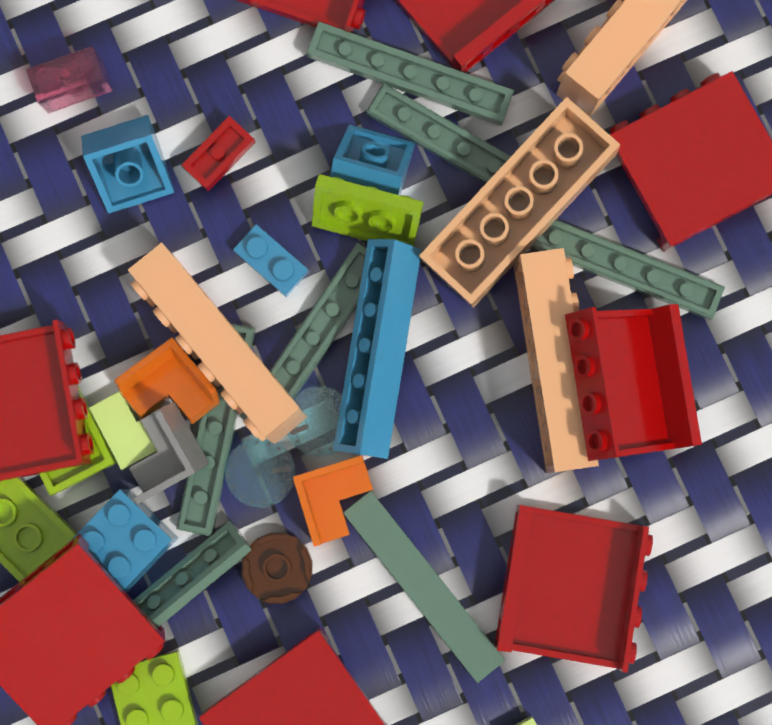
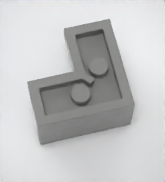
M175 402L155 410L154 413L140 420L158 452L129 467L143 492L133 498L136 505L209 464Z

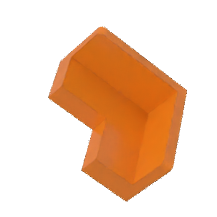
M173 337L114 380L120 395L141 420L169 399L176 403L178 409L191 424L220 404L217 389Z
M362 455L293 477L313 546L315 547L322 543L350 535L340 500L373 490Z

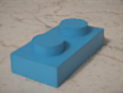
M257 224L233 249L241 259L285 297L309 273V270Z

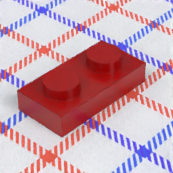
M228 116L181 166L209 192L256 143L255 139L234 119Z

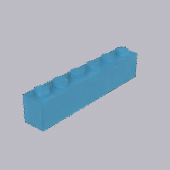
M368 239L333 448L335 451L388 459L419 270V255L422 249L395 239Z

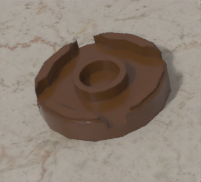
M271 532L257 538L250 545L252 550L242 559V577L247 589L257 598L269 604H284L296 599L308 587L313 575V560L308 548L299 538L285 532Z

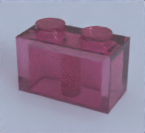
M93 46L26 69L36 100L48 114L113 91L103 61Z

